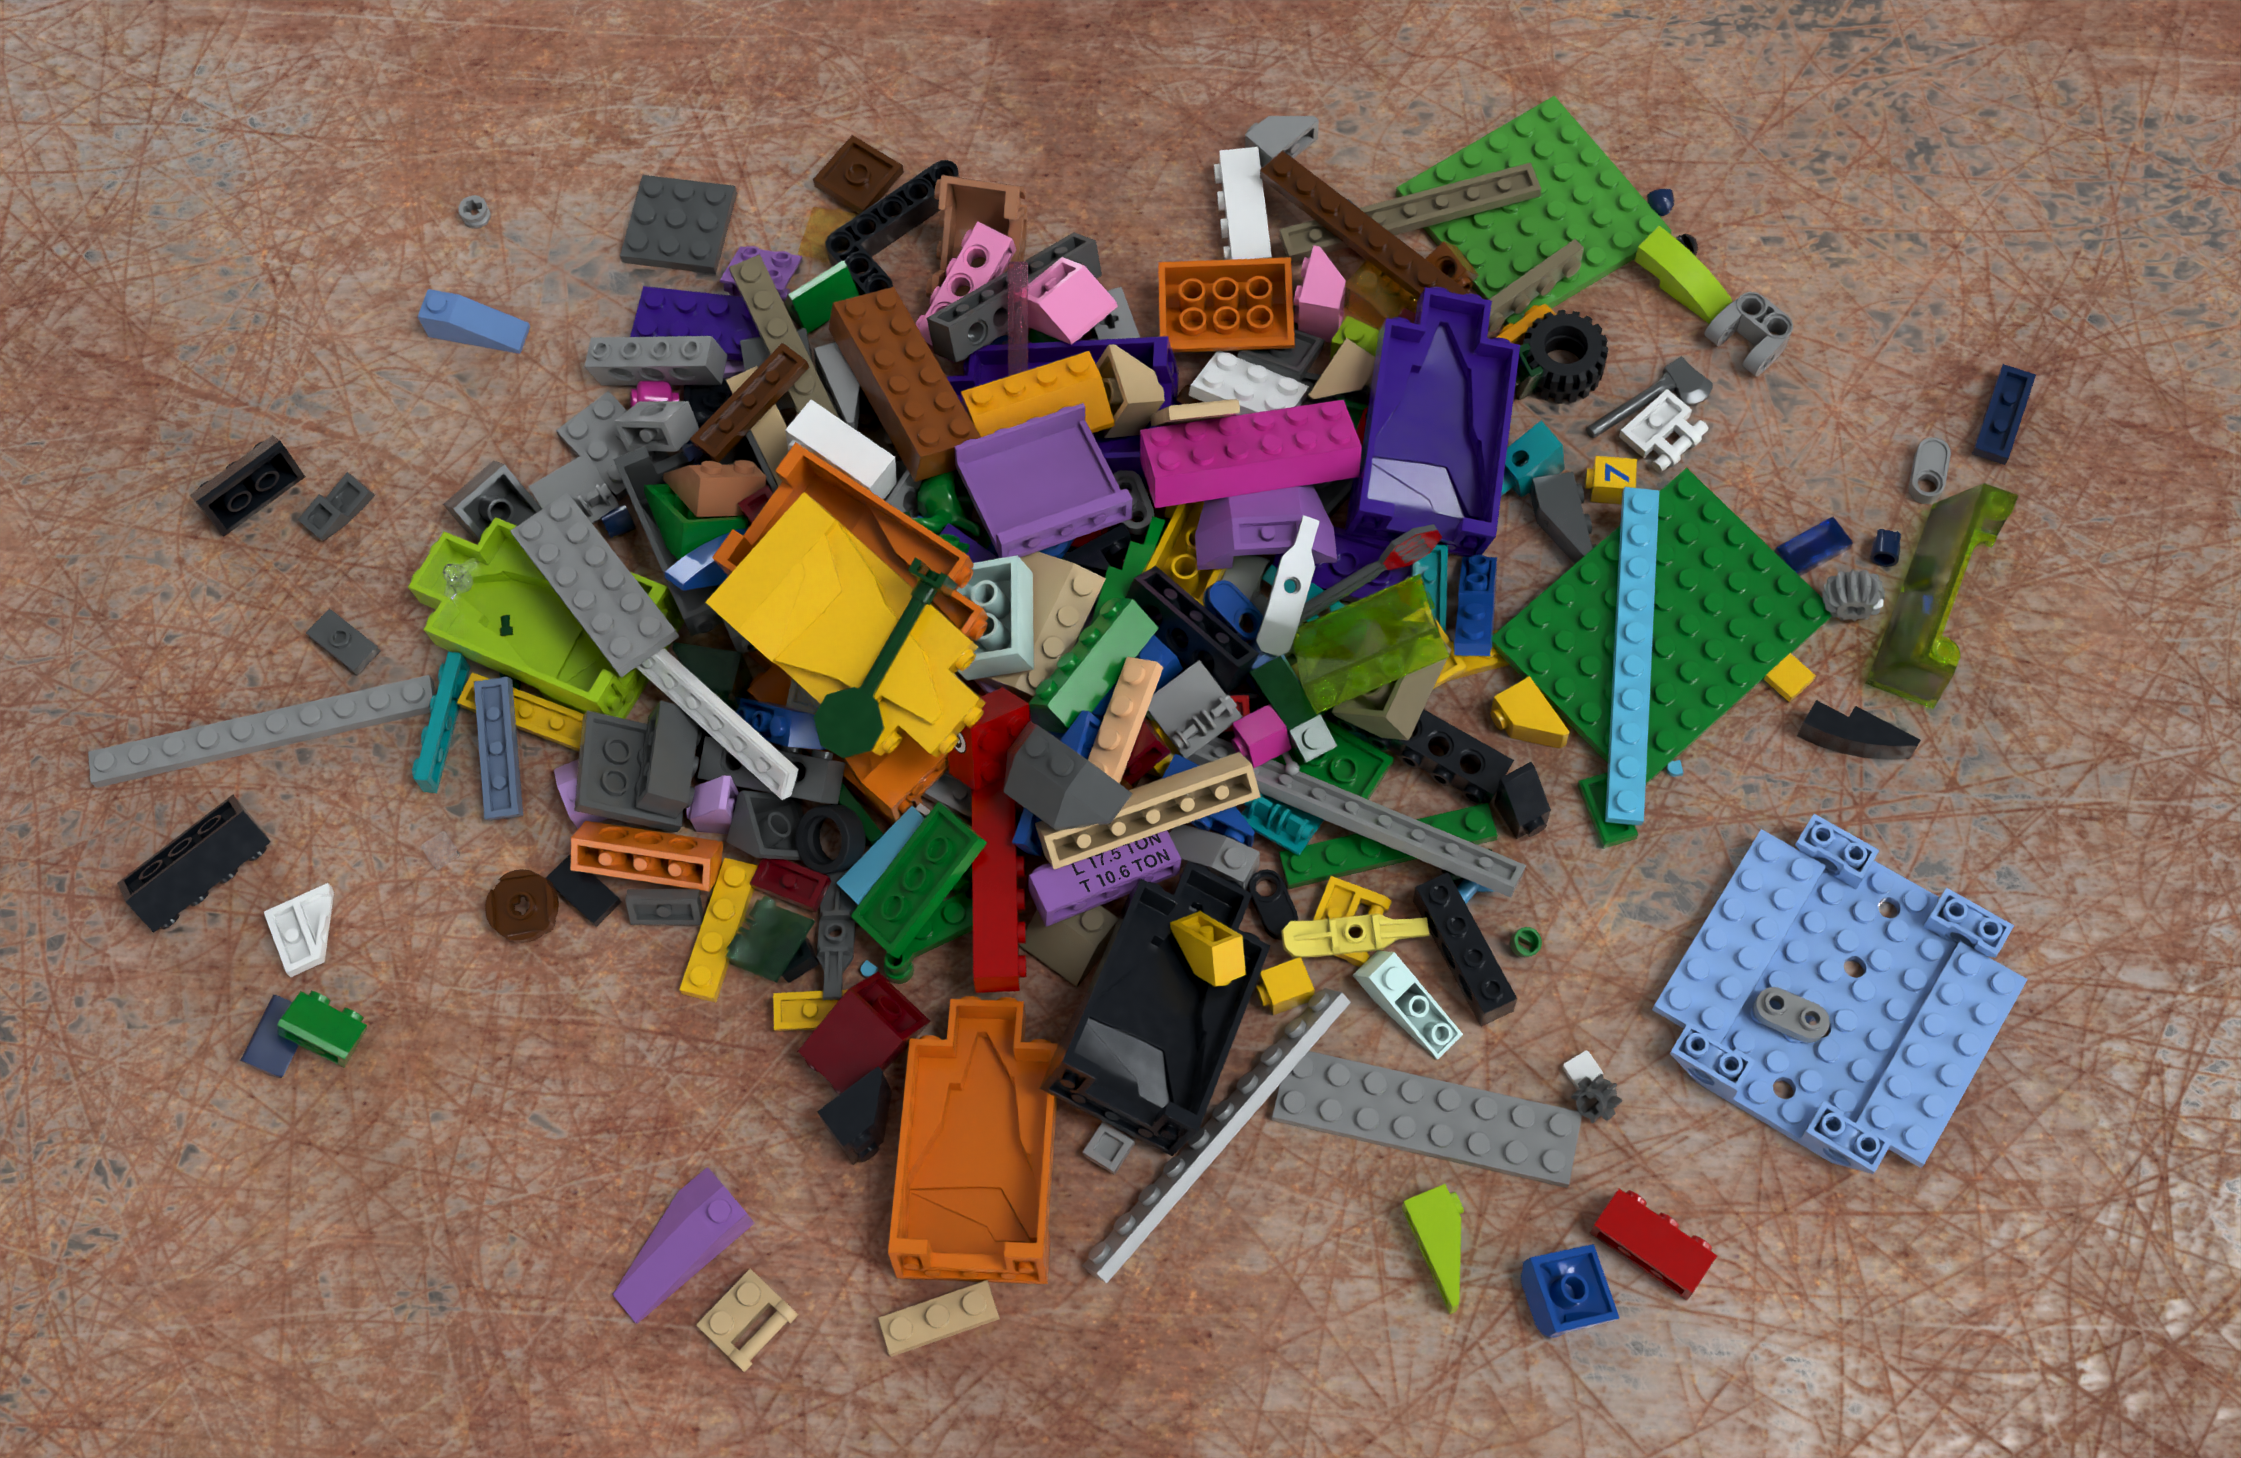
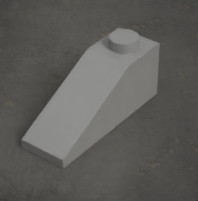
M836 342L814 348L817 374L839 419L857 430L863 396L860 384Z
M1187 825L1172 828L1173 830L1169 835L1182 859L1181 868L1188 861L1207 867L1211 873L1227 881H1233L1239 884L1242 889L1248 890L1250 879L1260 867L1259 851L1227 836Z

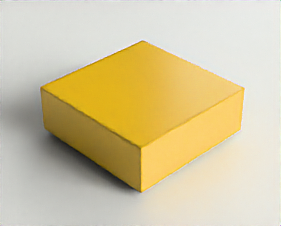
M1790 653L1766 674L1764 680L1790 703L1814 681L1816 675Z

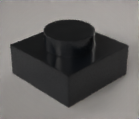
M804 933L799 934L772 951L781 976L788 983L819 965L810 940Z

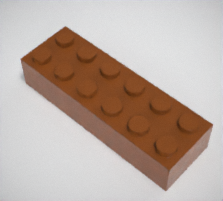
M891 287L834 302L828 329L914 482L957 470L954 447L966 440L978 439L981 436L895 288Z

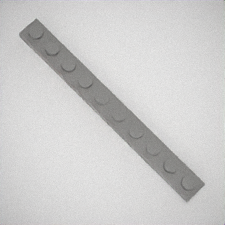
M430 675L89 751L91 784L96 788L430 713V701L435 694L434 681Z
M1215 737L1187 759L1198 765H1203L1235 754L1236 751L1232 743ZM1274 760L1253 768L1261 794L1468 879L1495 892L1512 897L1523 877L1526 865L1300 771L1298 774L1291 776L1286 773V765Z
M1324 988L1312 996L1308 1002V1008L1300 1017L1295 1018L1286 1026L1285 1034L1275 1045L1270 1046L1263 1052L1260 1063L1252 1072L1245 1074L1238 1081L1237 1089L1227 1100L1222 1101L1215 1107L1211 1119L1203 1128H1199V1131L1188 1141V1145L1184 1150L1166 1163L1163 1174L1154 1184L1147 1186L1140 1193L1139 1201L1128 1213L1123 1214L1117 1219L1113 1227L1114 1230L1108 1237L1091 1249L1087 1261L1082 1266L1092 1276L1106 1284L1351 1003L1342 992Z

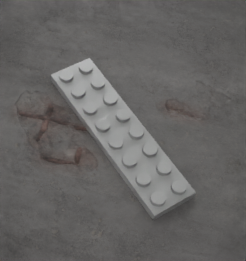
M1308 1051L1280 1083L1272 1121L1568 1188L1582 1114L1579 1111Z

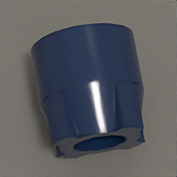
M625 504L610 510L601 517L610 538L636 529Z
M1877 530V536L1874 537L1870 560L1874 564L1883 567L1896 565L1899 562L1901 534L1898 531Z

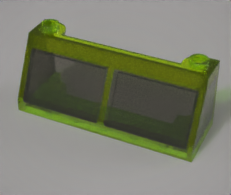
M1983 483L1932 505L1865 684L1929 708H1935L1951 681L1960 659V650L1957 644L1951 639L1942 636L1972 552L1981 544L1993 547L2004 523L2013 512L2018 498L2017 494Z

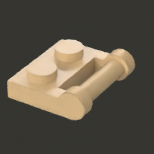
M749 1269L696 1326L742 1371L746 1372L752 1365L750 1361L787 1321L791 1324L798 1314L758 1275ZM770 1306L777 1311L740 1350L734 1346L738 1339Z

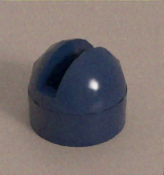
M1657 189L1647 194L1648 204L1659 216L1667 215L1674 206V195L1671 189Z

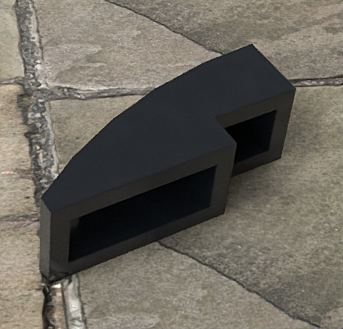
M1818 700L1815 701L1797 734V737L1838 753L1883 760L1910 759L1921 741L1917 737L1857 706L1854 707L1848 717Z

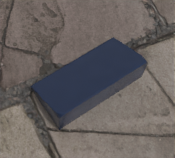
M277 995L272 996L240 1060L241 1062L269 1076L278 1078L284 1076L299 1045L278 1035L277 1024L292 1004V1001Z

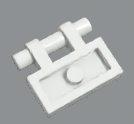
M1666 389L1620 430L1619 437L1643 458L1652 450L1659 454V457L1652 462V466L1657 472L1661 473L1668 466L1673 467L1681 460L1680 455L1689 447L1694 448L1702 441L1701 436L1708 431V426L1701 420L1693 426L1690 425L1686 420L1691 416L1692 409ZM1675 431L1680 438L1671 445L1665 439Z

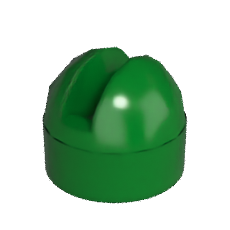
M1523 927L1512 934L1509 945L1511 951L1516 956L1526 958L1540 951L1542 939L1534 928ZM1518 941L1528 946H1531L1530 949L1528 950L1525 947L1521 946L1520 944H1518Z

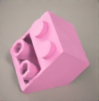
M1313 245L1310 258L1304 257L1301 269L1302 284L1301 286L1297 285L1295 291L1294 323H1298L1299 331L1325 340L1324 342L1331 343L1344 317L1346 280L1321 247Z
M1061 257L1016 294L1027 327L1071 345L1081 339L1085 333L1104 320L1108 314L1118 307L1114 298L1084 265Z

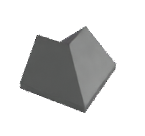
M741 791L737 797L726 842L756 858L803 861L799 856L796 846V830L803 816L799 798L787 797L781 800L775 793Z

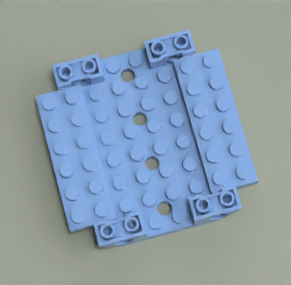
M1816 814L1812 815L1795 845L1798 849L1761 829L1653 1006V1011L1684 1029L1670 1054L1699 1085L1831 1163L1874 1174L1889 1149L1922 1168L2028 980L1989 958L1997 957L2014 925L1948 888L1938 897L1874 861L1880 851L1879 849ZM1883 902L1891 903L1897 909V917H1884L1879 912L1878 905ZM1847 961L1859 963L1863 969V975L1857 978L1849 976L1844 970V963ZM1770 987L1781 988L1823 1007L1829 1016L1828 1036L1816 1042L1806 1043L1767 1027L1757 1020L1753 1011L1754 1002L1764 989ZM1775 1000L1769 1001L1773 1009H1781L1779 1002ZM1805 1016V1020L1808 1024L1812 1021H1816V1019L1813 1016ZM1778 1081L1787 1082L1793 1089V1096L1789 1099L1778 1097L1774 1093L1773 1084Z

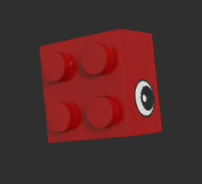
M1003 687L980 697L986 702L981 708L984 711L983 715L972 727L965 726L957 735L959 738L957 745L948 753L949 774L975 791L1005 778L1007 750L1030 721L1029 703Z

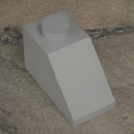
M1268 116L1260 123H1255L1248 129L1245 134V148L1258 147L1261 168L1281 151H1284L1294 159L1318 139L1319 120L1315 116Z

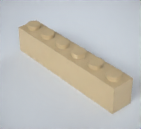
M1238 752L1129 790L1132 793L1131 797L1111 824H1095L1082 828L1056 831L1042 820L1035 823L1044 855L1055 870L1260 798L1261 796L1252 764Z

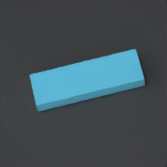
M913 806L837 882L856 904L859 905L924 821L925 818Z

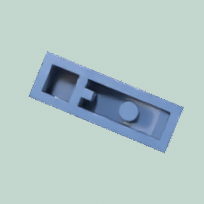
M431 289L427 290L418 314V319L430 338L521 354L530 329L528 322L459 294Z

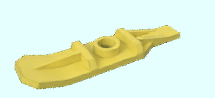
M1377 913L1314 921H1290L1281 933L1283 948L1293 958H1310L1384 950L1398 939L1429 936L1427 917L1390 919ZM1352 927H1359L1363 934L1359 938H1352L1348 931Z

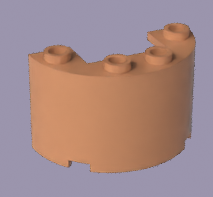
M942 175L941 179L937 180L935 199L939 200L938 209H941L939 225L944 227L943 240H939L936 257L938 260H941L940 270L934 273L932 278H929L927 281L926 297L931 298L935 288L942 286L947 277L945 273L949 262L953 258L957 259L962 250L961 243L964 235L969 229H974L977 221L1013 239L1016 251L1004 273L1024 261L1028 207L1021 204V199L1026 198L1023 186ZM983 257L974 259L971 267L978 268L983 266L986 259ZM959 287L955 295L965 296L970 291V287Z

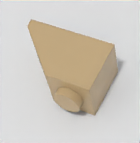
M1346 338L1307 397L1315 400L1359 391L1364 385L1368 386L1372 382L1375 357Z

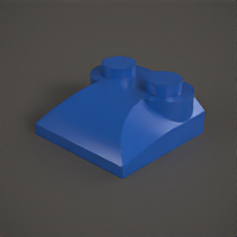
M1594 1244L1530 1257L1523 1262L1521 1284L1534 1323L1545 1336L1557 1338L1568 1332L1608 1323L1620 1318Z

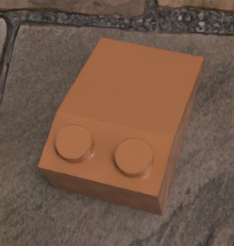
M738 460L734 464L722 465L715 461H704L701 465H688L663 474V480L666 484L669 485L696 517L744 515L738 503L766 486V475L753 462Z

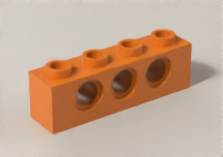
M585 821L571 837L570 870L710 891L717 881L722 866L723 841Z

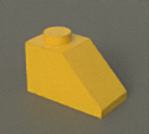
M1530 676L1494 696L1490 712L1491 718L1500 730L1505 729L1510 738L1559 749L1566 746L1570 731Z
M1201 911L1170 922L1171 931L1195 975L1215 987L1228 985L1232 980L1246 975L1243 937L1241 934Z

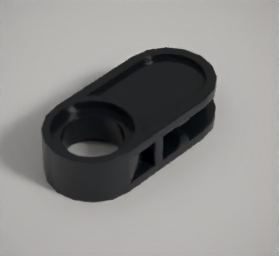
M1260 870L1250 879L1249 892L1252 893L1251 900L1267 934L1274 939L1282 940L1281 931L1290 921H1298V914L1280 875L1273 870ZM1264 880L1272 881L1276 885L1277 891L1269 897L1261 896L1256 891L1258 883Z

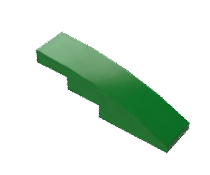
M1152 516L1144 544L1130 541L1122 570L1108 566L1105 575L1106 579L1099 595L1091 625L1100 616V609L1106 602L1113 598H1125L1134 578L1145 572L1156 549L1165 520Z

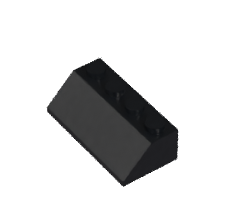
M231 795L117 884L125 902L154 933L160 927L166 929L175 923L180 916L178 913L189 905L196 906L208 896V890L217 883L223 884L232 879L238 872L237 868L244 862L259 858L266 851V845L271 841L238 799Z

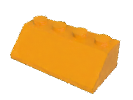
M1090 351L961 391L962 405L981 437L993 434L1002 428H1011L1023 424L1031 418H1040L1058 412L1064 407H1073L1082 403L1085 406V421L1092 433L1114 427V419L1102 377Z

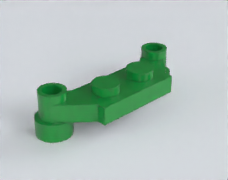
M962 892L943 901L899 959L887 952L884 958V971L887 978L896 984L906 983L914 974L912 961L915 957L973 931V899L967 898L965 892ZM896 961H902L901 964L893 966Z

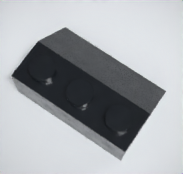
M272 435L265 441L256 444L242 458L230 463L224 471L213 479L201 484L190 496L224 537L305 478V475L283 443Z

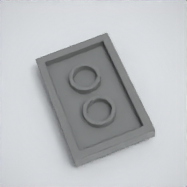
M607 391L558 428L556 432L577 457L587 452L613 496L620 501L628 495V492L613 459L632 451L626 450L614 422L627 410ZM647 451L653 464L670 457L666 451Z

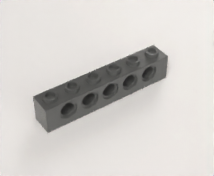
M1073 232L929 316L927 322L934 353L956 363L965 360L971 353L981 347L990 345L993 340L1006 332L1015 330L1018 325L1025 322L1016 294L1061 257L1084 265L1096 279L1102 276L1096 240Z

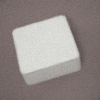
M1587 1050L1563 1065L1564 1072L1576 1090L1580 1089L1578 1083L1587 1076L1593 1081L1599 1074H1603V1071Z

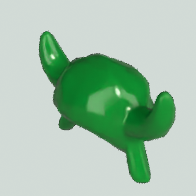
M958 470L922 480L917 491V504L923 518H912L936 535L941 534L948 523L959 531H965L975 537L982 535L981 526L971 521L974 504Z

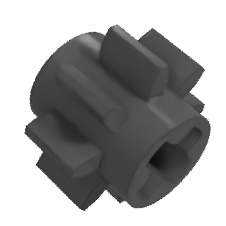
M1599 1074L1593 1081L1586 1076L1578 1083L1580 1089L1572 1094L1571 1098L1576 1100L1577 1111L1583 1116L1590 1118L1591 1123L1597 1121L1600 1116L1608 1121L1616 1114L1613 1108H1616L1622 1102V1099L1617 1097L1616 1083H1611L1604 1079L1603 1074Z

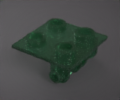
M764 895L761 900H756L753 909L749 913L755 921L749 918L744 919V923L750 929L747 930L739 927L738 931L741 934L737 933L726 947L728 952L725 957L731 965L777 983L815 921L776 906V902L773 899Z

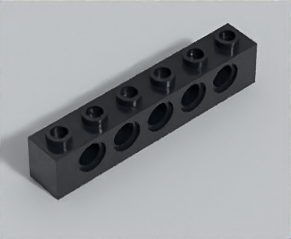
M1326 654L1305 690L1321 715L1326 714L1337 720L1338 725L1348 732H1358L1369 738V742L1374 747L1380 750L1388 749L1397 754L1404 764L1412 768L1420 767L1427 771L1439 784L1444 786L1451 785L1462 791L1463 796L1469 801L1476 804L1490 803L1498 789L1500 778L1507 774L1514 761L1513 759L1424 709L1412 733L1413 738H1410L1409 741L1381 738L1336 717L1332 713L1337 702L1335 694L1342 692L1352 668ZM1428 746H1439L1443 750L1444 756L1432 754ZM1460 763L1471 764L1475 769V774L1465 773L1461 769Z

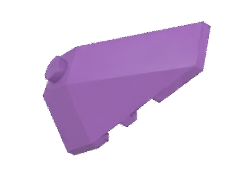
M707 1167L678 1191L612 1295L633 1321L638 1324L755 1224L754 1221Z

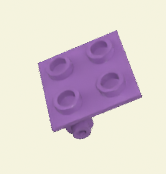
M740 246L720 279V283H724V291L729 292L730 296L742 297L729 267L760 254L782 301H785L788 294H790V289L786 287L799 266L802 256L793 255L786 251L774 252L762 250L754 246Z

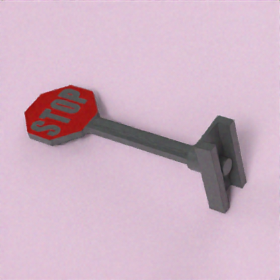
M1432 524L1411 529L1393 540L1377 562L1366 565L1306 602L1298 628L1302 627V623L1375 579L1384 570L1410 566L1430 554L1442 539V535L1436 526ZM1261 593L1250 601L1264 617L1268 599ZM1293 640L1290 651L1284 654L1290 666L1303 659Z

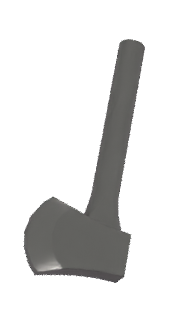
M1681 356L1664 367V375L1658 382L1586 427V431L1594 439L1654 401L1666 389L1669 391L1675 390L1677 397L1687 406L1699 404L1709 396L1713 383L1696 371Z

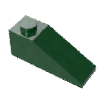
M1281 656L1249 672L1265 705L1270 704L1286 725L1291 745L1290 752L1299 766L1337 747L1321 714Z

